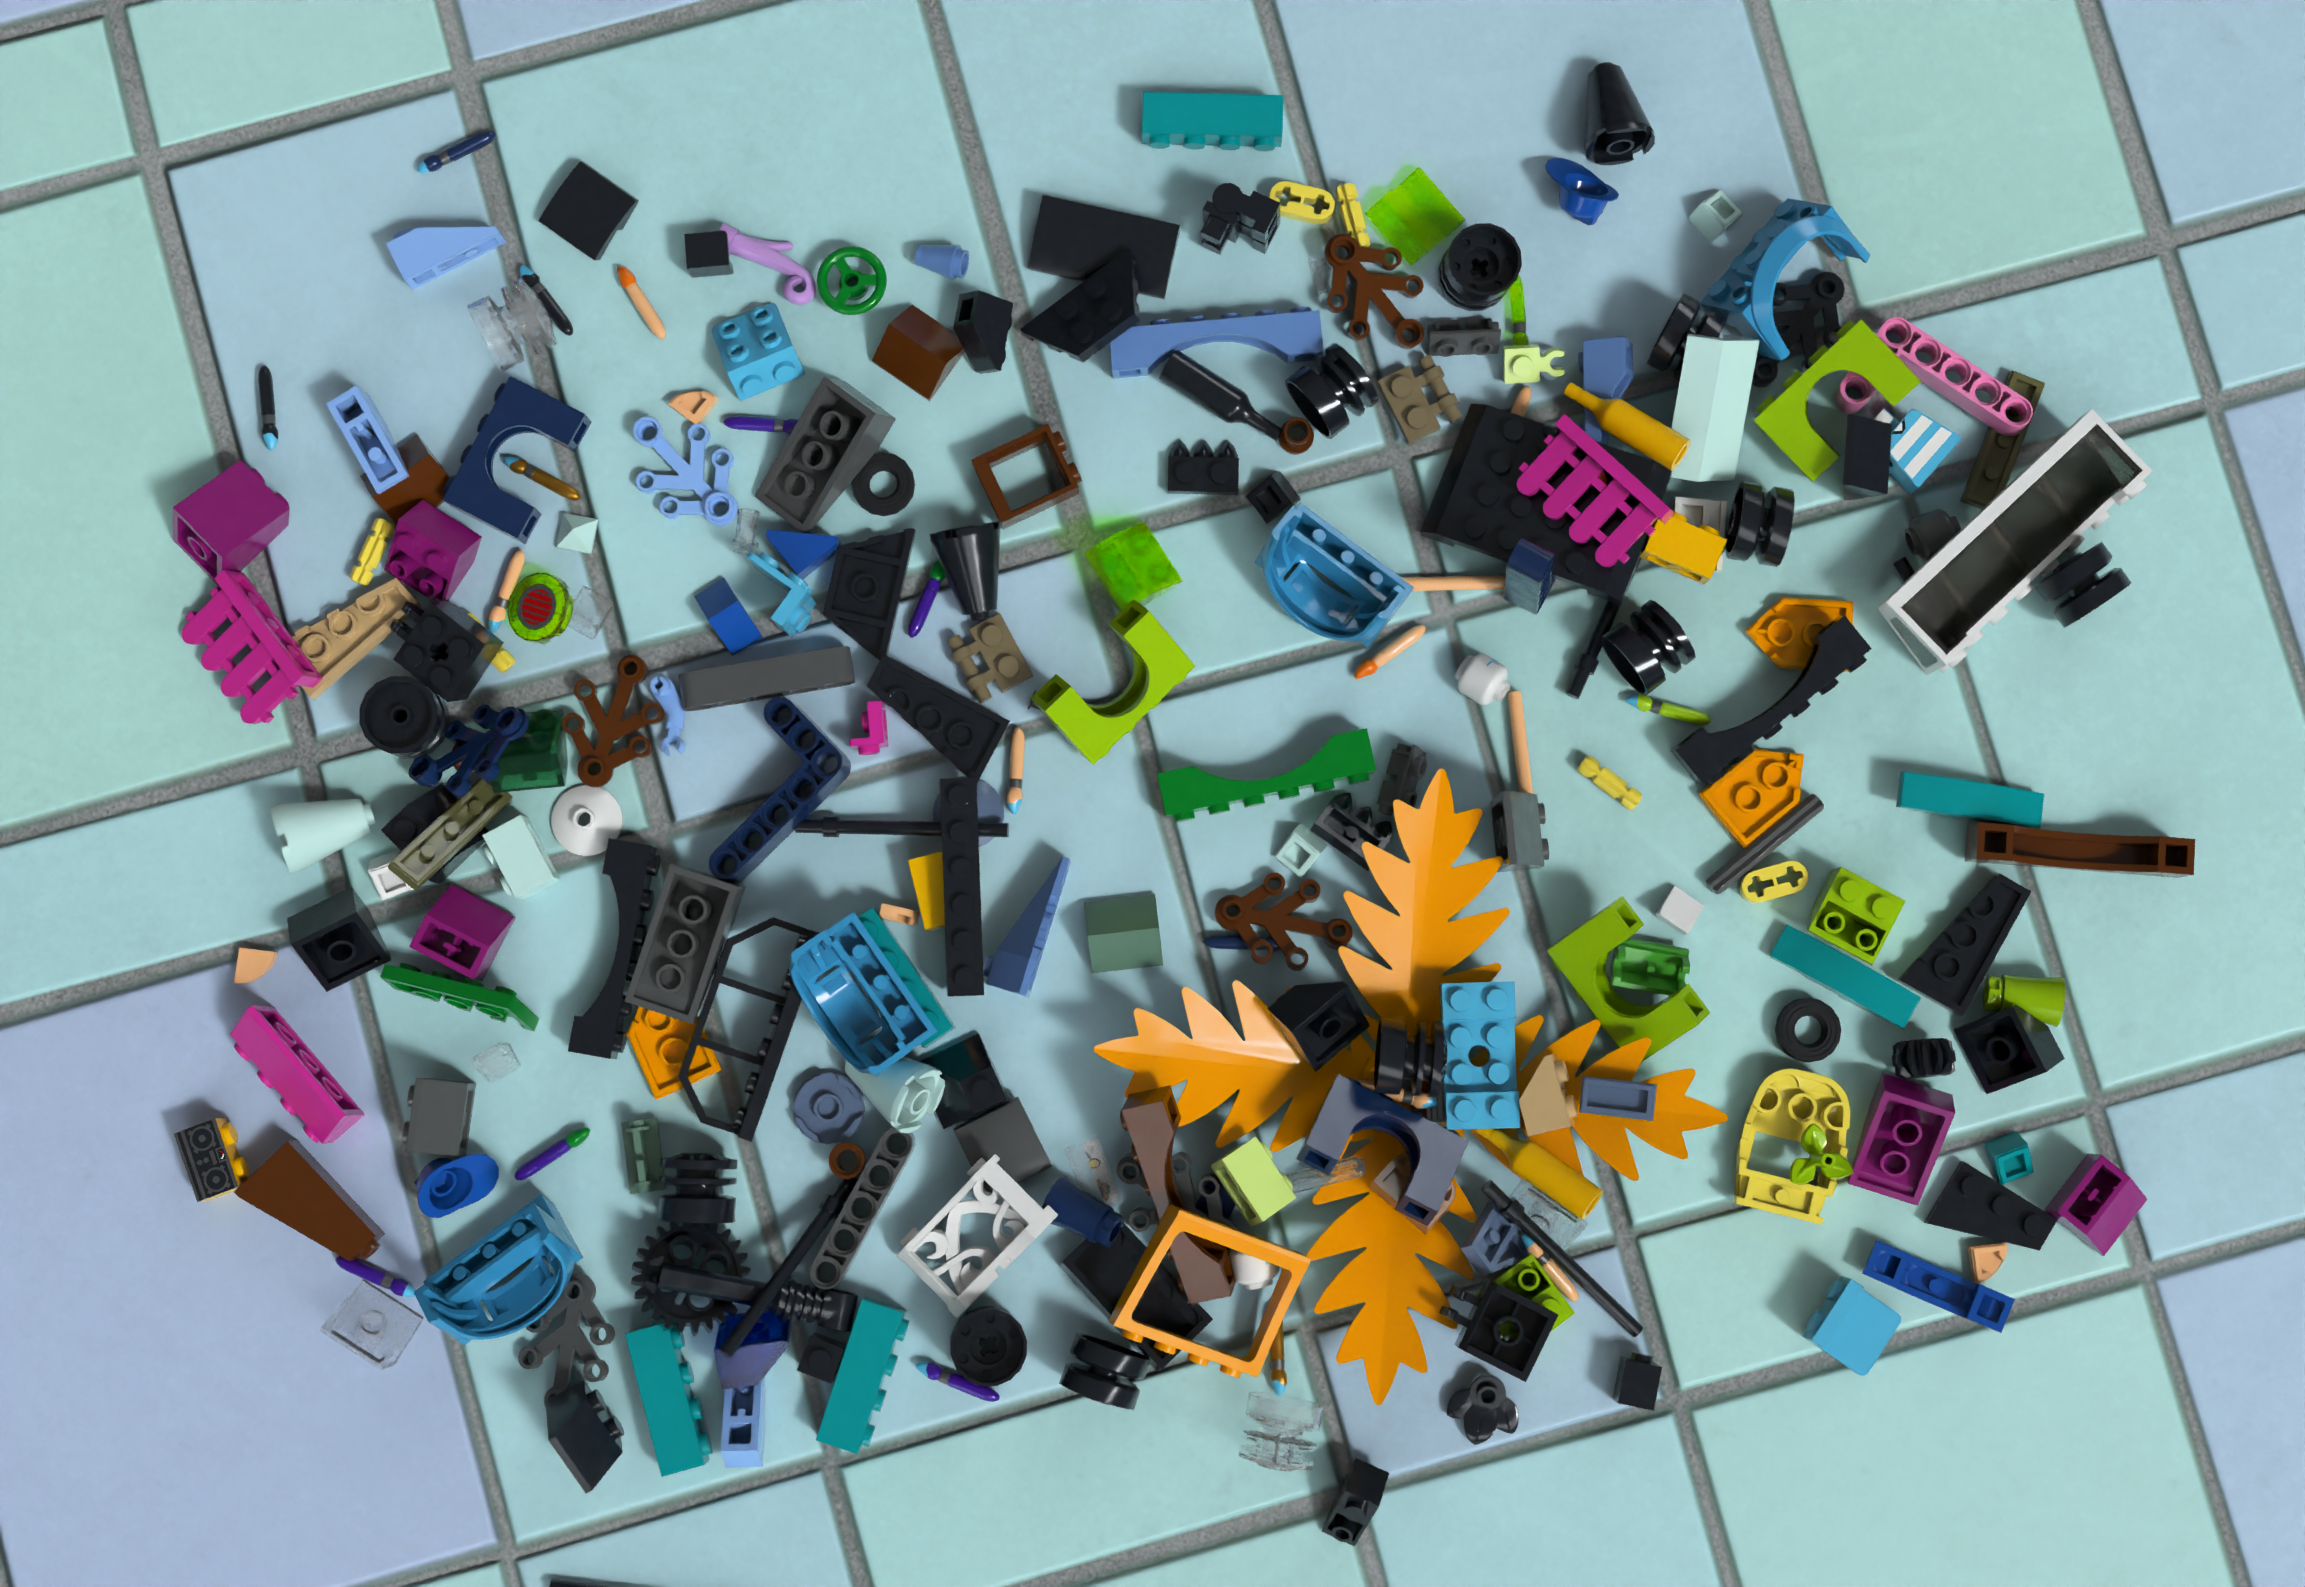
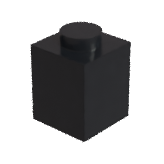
M816 1332L813 1333L808 1340L797 1371L831 1384L837 1377L847 1344Z
M1636 1352L1631 1353V1358L1620 1356L1613 1393V1400L1615 1402L1654 1411L1662 1367L1652 1363L1653 1356Z

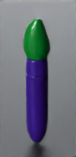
M939 560L935 562L930 570V579H928L908 626L910 638H914L920 633L939 590L940 582L945 579V574Z
M588 1127L568 1133L564 1139L556 1142V1144H553L518 1168L514 1175L515 1179L523 1180L534 1175L567 1153L571 1148L581 1145L589 1136L590 1129Z

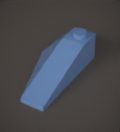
M1062 857L999 945L995 956L988 955L983 970V976L988 977L987 985L1029 998L1071 863L1069 858Z

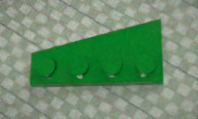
M400 963L399 967L385 964L380 978L396 990L435 1002H439L441 996H443L446 1003L471 1012L472 1007L476 1006L475 1008L478 1011L490 1015L491 1019L504 1023L509 1016L515 1018L522 1024L521 1027L527 1030L535 1031L539 1020L531 1010L516 998V992L505 987L496 986L495 990L484 988L485 985L468 978H464L462 983L452 980L453 978L450 975L440 971H432L431 975L421 973L419 968L407 963Z

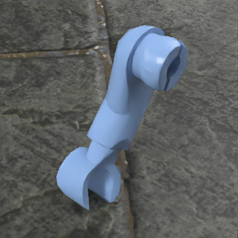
M659 676L654 677L650 682V690L667 714L665 728L668 730V734L661 744V749L669 756L670 744L677 742V751L683 753L686 746L683 740L680 739V731H683L686 711H683L681 696L670 679L663 676L660 678Z

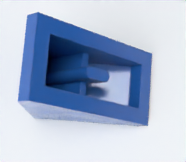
M777 530L766 531L767 539L802 580L835 555L838 551V546L841 545L837 536Z
M724 577L694 596L707 620L733 656L763 637Z

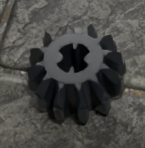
M1948 1039L1909 1040L1897 1042L1892 1046V1065L1895 1067V1075L1900 1078L1946 1076L1955 1071V1050H1953L1952 1041Z

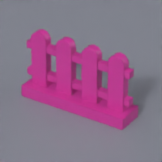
M1564 413L1555 423L1556 427L1561 431L1559 435L1553 438L1549 434L1544 440L1548 447L1530 466L1524 462L1518 468L1523 474L1517 480V488L1525 496H1533L1540 489L1549 496L1543 504V512L1549 519H1560L1566 512L1575 519L1569 528V535L1574 542L1586 543L1592 536L1597 539L1601 545L1596 550L1595 559L1601 566L1611 567L1618 560L1625 564L1630 559L1626 552L1644 532L1650 537L1656 531L1651 525L1657 519L1665 525L1674 513L1671 508ZM1577 448H1580L1587 455L1582 462L1572 455ZM1566 461L1574 470L1555 490L1547 481ZM1604 471L1613 478L1608 486L1599 479ZM1593 485L1600 494L1581 513L1573 505ZM1630 495L1640 502L1635 509H1632L1625 502ZM1619 509L1627 517L1607 537L1599 529Z
M223 569L214 578L220 588L214 587L209 592L213 598L198 613L191 611L186 616L188 623L182 629V639L187 644L200 645L203 642L206 644L208 649L202 654L201 664L206 670L220 671L222 668L228 675L221 682V691L225 696L238 698L243 694L247 702L242 706L240 716L245 723L259 724L262 721L263 723H269L274 718L271 712L286 697L294 699L299 694L296 690L297 686L313 688L323 678L247 576L241 572ZM229 618L232 625L216 639L212 633ZM248 644L252 651L236 666L232 659ZM268 671L272 677L255 692L252 685Z

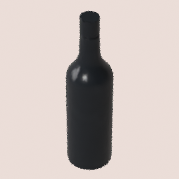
M1179 350L1173 353L1160 374V381L1227 423L1248 424L1275 441L1283 431L1281 427L1255 411L1248 395L1244 391Z

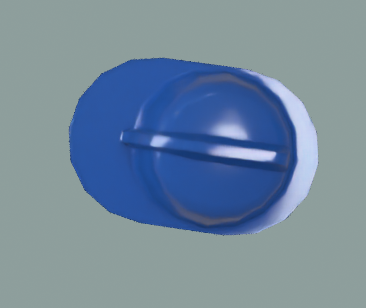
M1563 158L1547 160L1545 165L1547 173L1560 185L1559 205L1573 218L1586 225H1594L1598 217L1603 213L1607 202L1617 200L1619 196L1617 190L1605 184L1581 164Z
M474 1153L455 1160L437 1158L429 1162L420 1172L418 1179L414 1181L415 1188L418 1191L417 1199L421 1212L430 1218H441L486 1197L493 1190L499 1178V1168L495 1160L486 1154Z

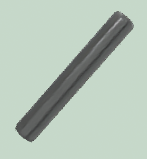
M1815 794L1806 797L1769 830L1706 880L1709 888L1715 894L1724 892L1824 809L1822 801Z

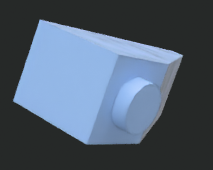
M496 226L422 227L413 230H402L395 234L393 240L387 242L386 245L404 281L412 289H415L507 242Z
M356 385L326 403L378 494L409 477V473L388 426L370 395Z
M739 1347L731 1359L727 1358L720 1452L726 1468L763 1467L764 1347Z

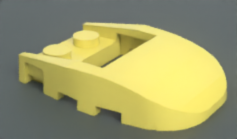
M1791 1068L1776 1071L1763 1080L1754 1094L1736 1148L1735 1204L1822 1224L1824 1218L1819 1217L1826 1197L1833 1196L1837 1185L1836 1179L1827 1178L1820 1168L1817 1186L1807 1183L1797 1185L1793 1184L1790 1179L1750 1170L1747 1167L1755 1132L1801 1143L1804 1130L1812 1123L1818 1125L1826 1136L1827 1143L1823 1153L1837 1152L1846 1158L1848 1148H1845L1846 1132L1850 1128V1106L1845 1091L1837 1082L1823 1075Z

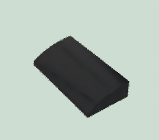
M1043 195L1028 270L1085 281L1129 248L1137 260V264H1134V278L1138 282V293L1165 299L1180 234V225Z
M1124 1224L1116 1241L1109 1248L1098 1242L1093 1243L1085 1239L1059 1266L1109 1320L1147 1247ZM1162 1263L1159 1264L1132 1313V1319L1193 1340L1213 1320L1199 1303L1189 1304L1186 1292L1180 1290L1177 1280ZM1116 1327L1122 1333L1123 1329ZM1143 1337L1142 1342L1139 1343L1126 1338L1139 1353L1151 1359L1150 1365L1156 1371L1162 1370L1181 1351L1176 1349L1173 1355L1155 1348V1340Z

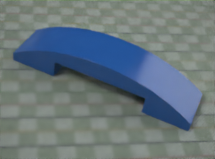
M1877 1240L1874 1242L1862 1274L2000 1333H2002L2015 1300Z

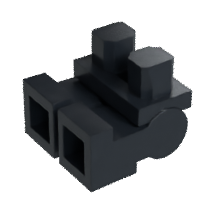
M1232 183L1219 185L1213 193L1212 202L1207 200L1202 209L1204 226L1200 232L1203 237L1201 245L1221 255L1227 241L1230 240L1236 243L1240 233L1252 238L1253 249L1265 254L1280 225V202L1256 191H1253L1251 196H1247L1242 193L1238 186Z

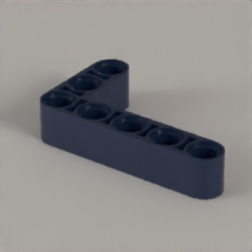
M1521 538L1507 563L1504 599L1537 615L1556 580L1552 578L1555 554Z
M774 697L767 702L763 712L764 719L804 763L712 853L709 859V869L719 879L734 883L743 881L850 774L851 763L848 757L799 706L785 697ZM789 707L790 717L784 723H778L777 717L779 712ZM808 732H813V743L807 748H802V737ZM831 757H837L838 764L836 769L831 773H826L824 768L826 761ZM806 782H811L812 792L806 798L801 799L799 795L800 787ZM780 807H785L787 811L786 818L781 823L776 824L774 821L776 810ZM755 832H759L761 834L760 844L756 848L750 849L748 843L750 836ZM730 857H734L735 868L729 874H725L723 870L725 861Z

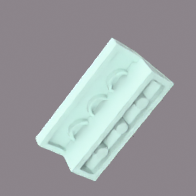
M1687 334L1671 429L1687 437L1691 442L1681 462L1672 470L1671 478L1697 482L1734 480L1759 339L1723 335V338Z

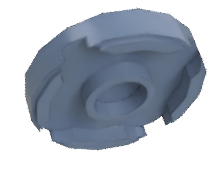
M832 1072L814 1075L803 1082L795 1094L793 1106L794 1120L802 1134L814 1142L824 1144L843 1142L854 1135L863 1122L865 1113L863 1094L857 1085L845 1075Z

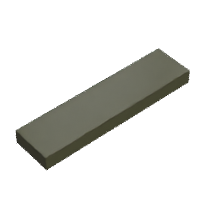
M2012 370L2008 374L2005 385L2026 398L2031 403L2034 414L2045 383ZM2013 410L2005 411V415L2010 421L2021 422L2017 412ZM2031 420L2015 436L2002 435L1988 426L1960 499L1961 502L1982 510L2006 487Z
M481 778L470 788L465 796L460 797L389 863L388 869L417 891L511 803L513 796L493 780L486 782Z

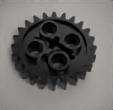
M670 1222L668 1232L661 1226L656 1228L657 1240L648 1235L645 1237L644 1242L649 1250L638 1248L636 1255L643 1261L633 1262L632 1270L641 1274L632 1277L631 1284L641 1286L634 1293L633 1297L634 1299L645 1298L646 1301L641 1306L640 1311L646 1312L650 1309L654 1311L650 1321L652 1324L662 1318L665 1320L663 1325L664 1331H667L672 1324L677 1325V1334L679 1336L683 1333L685 1326L690 1327L692 1335L696 1336L700 1325H703L708 1333H711L713 1330L714 1320L721 1326H724L726 1324L724 1312L732 1316L736 1315L738 1310L732 1302L708 1298L709 1304L706 1307L699 1308L691 1303L690 1296L692 1294L686 1293L682 1303L677 1305L675 1304V1299L679 1292H663L656 1288V1292L652 1293L644 1284V1280L656 1282L660 1267L650 1265L648 1263L649 1260L660 1255L664 1257L663 1262L691 1268L702 1247H705L707 1252L698 1269L708 1271L706 1263L710 1260H718L725 1268L722 1274L736 1277L749 1275L751 1268L740 1266L747 1259V1253L736 1254L735 1252L740 1246L741 1241L736 1240L731 1243L727 1241L731 1232L730 1229L720 1235L717 1233L718 1223H713L710 1228H705V1223H697V1226H692L691 1223H683V1226L679 1227L676 1222ZM677 1245H686L690 1248L692 1256L684 1260L678 1259L673 1253V1248Z

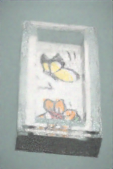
M1098 1135L1064 1148L1080 1188L1111 1207L1124 1203Z

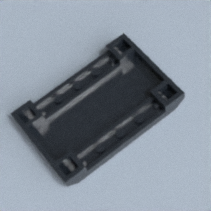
M1471 403L1420 530L1421 536L1453 547L1457 544L1506 562L1509 561L1519 540L1523 538L1555 554L1552 578L1586 589L1587 594L1622 605L1648 535L1644 532L1626 552L1630 559L1625 564L1618 560L1611 567L1601 566L1595 559L1596 550L1601 545L1597 539L1592 536L1586 543L1574 542L1569 535V528L1575 519L1567 512L1560 519H1549L1543 512V504L1549 496L1540 489L1533 496H1525L1517 488V480L1523 474L1518 468L1524 462L1530 466L1548 447L1544 442L1546 438L1542 432V427L1546 424L1490 405ZM1597 442L1659 499H1663L1672 476L1671 470L1656 461ZM1565 461L1547 482L1556 490L1574 468ZM1605 472L1608 486L1613 478ZM1591 485L1573 506L1583 513L1600 492ZM1632 495L1625 501L1632 509H1635L1640 503ZM1617 509L1599 530L1609 537L1627 516Z

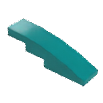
M1903 771L1900 772L1896 807L1954 819L1965 818L1986 823L2040 829L2044 794L1976 781Z
M1786 925L1770 954L1772 959L1803 974L1805 978L1903 1030L1921 1000V997L1889 978L1789 925Z

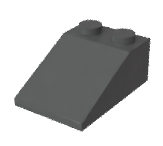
M1515 791L1501 792L1490 802L1496 857L1501 856L1503 858V863L1497 872L1540 869L1544 867V860H1549L1547 838L1542 839L1540 824H1545L1546 821L1544 804L1538 803L1536 794Z

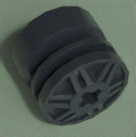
M1491 223L1474 224L1463 229L1451 242L1438 268L1439 286L1444 296L1456 307L1467 311H1484L1495 306L1517 280L1522 266L1521 250L1515 238L1504 228ZM1477 269H1480L1482 271L1481 275L1476 274L1474 276L1470 272L1471 270L1475 271Z
M1332 343L1325 349L1326 356L1318 354L1314 357V363L1319 374L1308 366H1303L1285 380L1287 390L1297 407L1312 426L1327 439H1332L1349 425L1350 421L1345 408L1354 415L1361 416L1365 411L1364 406L1371 408L1378 403L1379 399L1363 367L1343 347L1336 343Z
M1652 600L1641 606L1642 613L1634 611L1630 615V621L1634 630L1620 622L1600 638L1606 655L1617 671L1632 688L1644 696L1666 681L1661 665L1675 674L1682 669L1681 663L1687 665L1696 658L1691 642L1679 623L1662 606Z
M1380 1017L1375 1049L1374 1092L1399 1095L1404 1079H1410L1413 1096H1420L1422 1081L1424 1080L1426 1081L1427 1097L1437 1098L1440 1086L1445 1078L1447 1066V1042L1444 1035L1443 1022L1433 1021L1430 1037H1426L1425 1020H1418L1414 1036L1407 1035L1405 1018Z
M681 1153L669 1158H660V1167L675 1168L676 1176H660L659 1182L676 1186V1193L659 1196L658 1221L678 1223L735 1222L736 1198L720 1194V1187L736 1184L737 1178L721 1177L720 1171L721 1169H737V1159H729L716 1153Z
M980 1306L966 1312L956 1322L950 1336V1353L956 1370L967 1381L979 1386H998L1010 1381L1021 1370L1027 1356V1338L1021 1324L1010 1312L996 1306ZM991 1335L994 1336V1344L997 1350L995 1352L988 1350L985 1354L981 1353L982 1346L978 1342L981 1337L988 1339Z

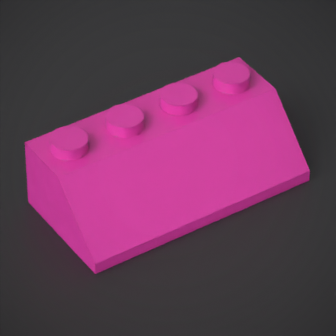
M251 1005L245 1011L230 1033L231 1037L236 1041V1044H234L235 1050L246 1061L250 1059L259 1069L257 1072L258 1077L267 1087L272 1088L274 1086L282 1096L280 1103L291 1115L297 1114L305 1123L303 1130L310 1139L316 1143L319 1141L322 1144L333 1143L365 1115L275 1007Z

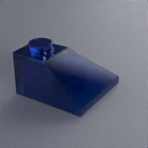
M769 1309L766 1310L732 1358L729 1359L722 1355L719 1349L745 1313H739L735 1316L725 1315L726 1324L724 1326L719 1324L714 1347L721 1389L744 1390L752 1385H758L788 1348L792 1319L786 1322H779L777 1316H773Z

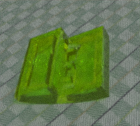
M1420 167L1412 172L1394 190L1390 189L1365 213L1388 241L1400 251L1402 257L1410 266L1429 253L1466 221L1463 215Z

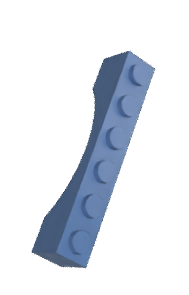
M1310 307L1292 308L1290 313L1276 314L1275 310H1261L1256 312L1255 316L1241 317L1240 313H1227L1221 315L1220 319L1206 320L1205 316H1192L1186 318L1185 322L1171 323L1169 319H1158L1151 321L1150 325L1136 326L1134 324L1109 343L1112 377L1115 379L1148 376L1159 364L1170 358L1176 350L1181 352L1193 346L1213 342H1236L1255 346L1272 353L1286 363L1314 361L1315 356L1324 352L1320 310L1311 311Z
M1625 336L1583 341V352L1578 354L1580 373H1584V386L1580 388L1602 399H1621L1623 393L1634 379L1633 344ZM1581 405L1584 408L1585 421L1580 422V428L1596 442L1608 445L1609 434L1600 428L1595 415Z

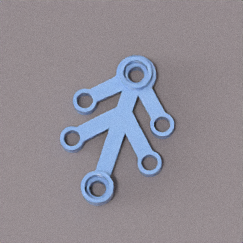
M652 417L638 419L633 426L635 439L642 446L653 447L679 474L654 475L650 471H643L636 478V485L639 490L645 494H652L656 490H694L703 500L679 501L673 496L665 497L660 502V511L668 519H676L680 515H704L711 524L716 526H725L733 522L738 514V503L728 493L729 470L734 465V457L731 452L720 448L712 454L711 460L716 468L713 491L704 481L705 445L710 441L711 437L705 425L696 423L688 430V438L691 441L689 465L663 438V428L656 419ZM648 428L655 429V436L652 439L644 438V432ZM701 429L705 431V436L702 440L693 439V434L696 430ZM720 455H728L729 461L726 465L720 466L717 464V458ZM646 477L653 478V485L649 488H643L641 485L642 480ZM670 502L677 503V509L673 513L665 511L666 505ZM720 503L727 505V510L722 515L715 513V507Z

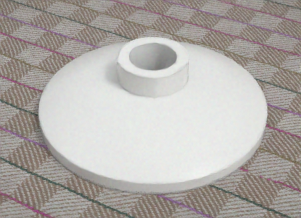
M582 785L568 790L559 798L552 812L551 825L555 838L563 848L576 855L593 856L607 850L609 838L618 839L623 826V814L618 801L611 793L600 787ZM583 813H588L591 818L586 826H581L579 823V817Z

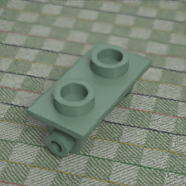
M658 1118L622 1122L630 1194L665 1190L666 1184L659 1182L660 1176H665L664 1168L660 1167L662 1150Z

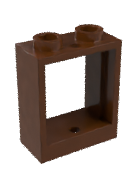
M1049 424L971 459L973 468L1003 529L1079 494L1077 483L1082 482L1081 476L1074 462L1067 464L1062 452L1067 450L1064 440L1059 431L1052 433ZM1046 443L1066 486L1011 511L991 468Z

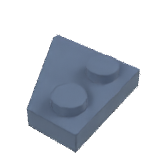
M1493 1202L1486 1204L1460 1248L1480 1276L1516 1264L1529 1255L1522 1240L1523 1233L1514 1222L1509 1223L1499 1214L1500 1208Z

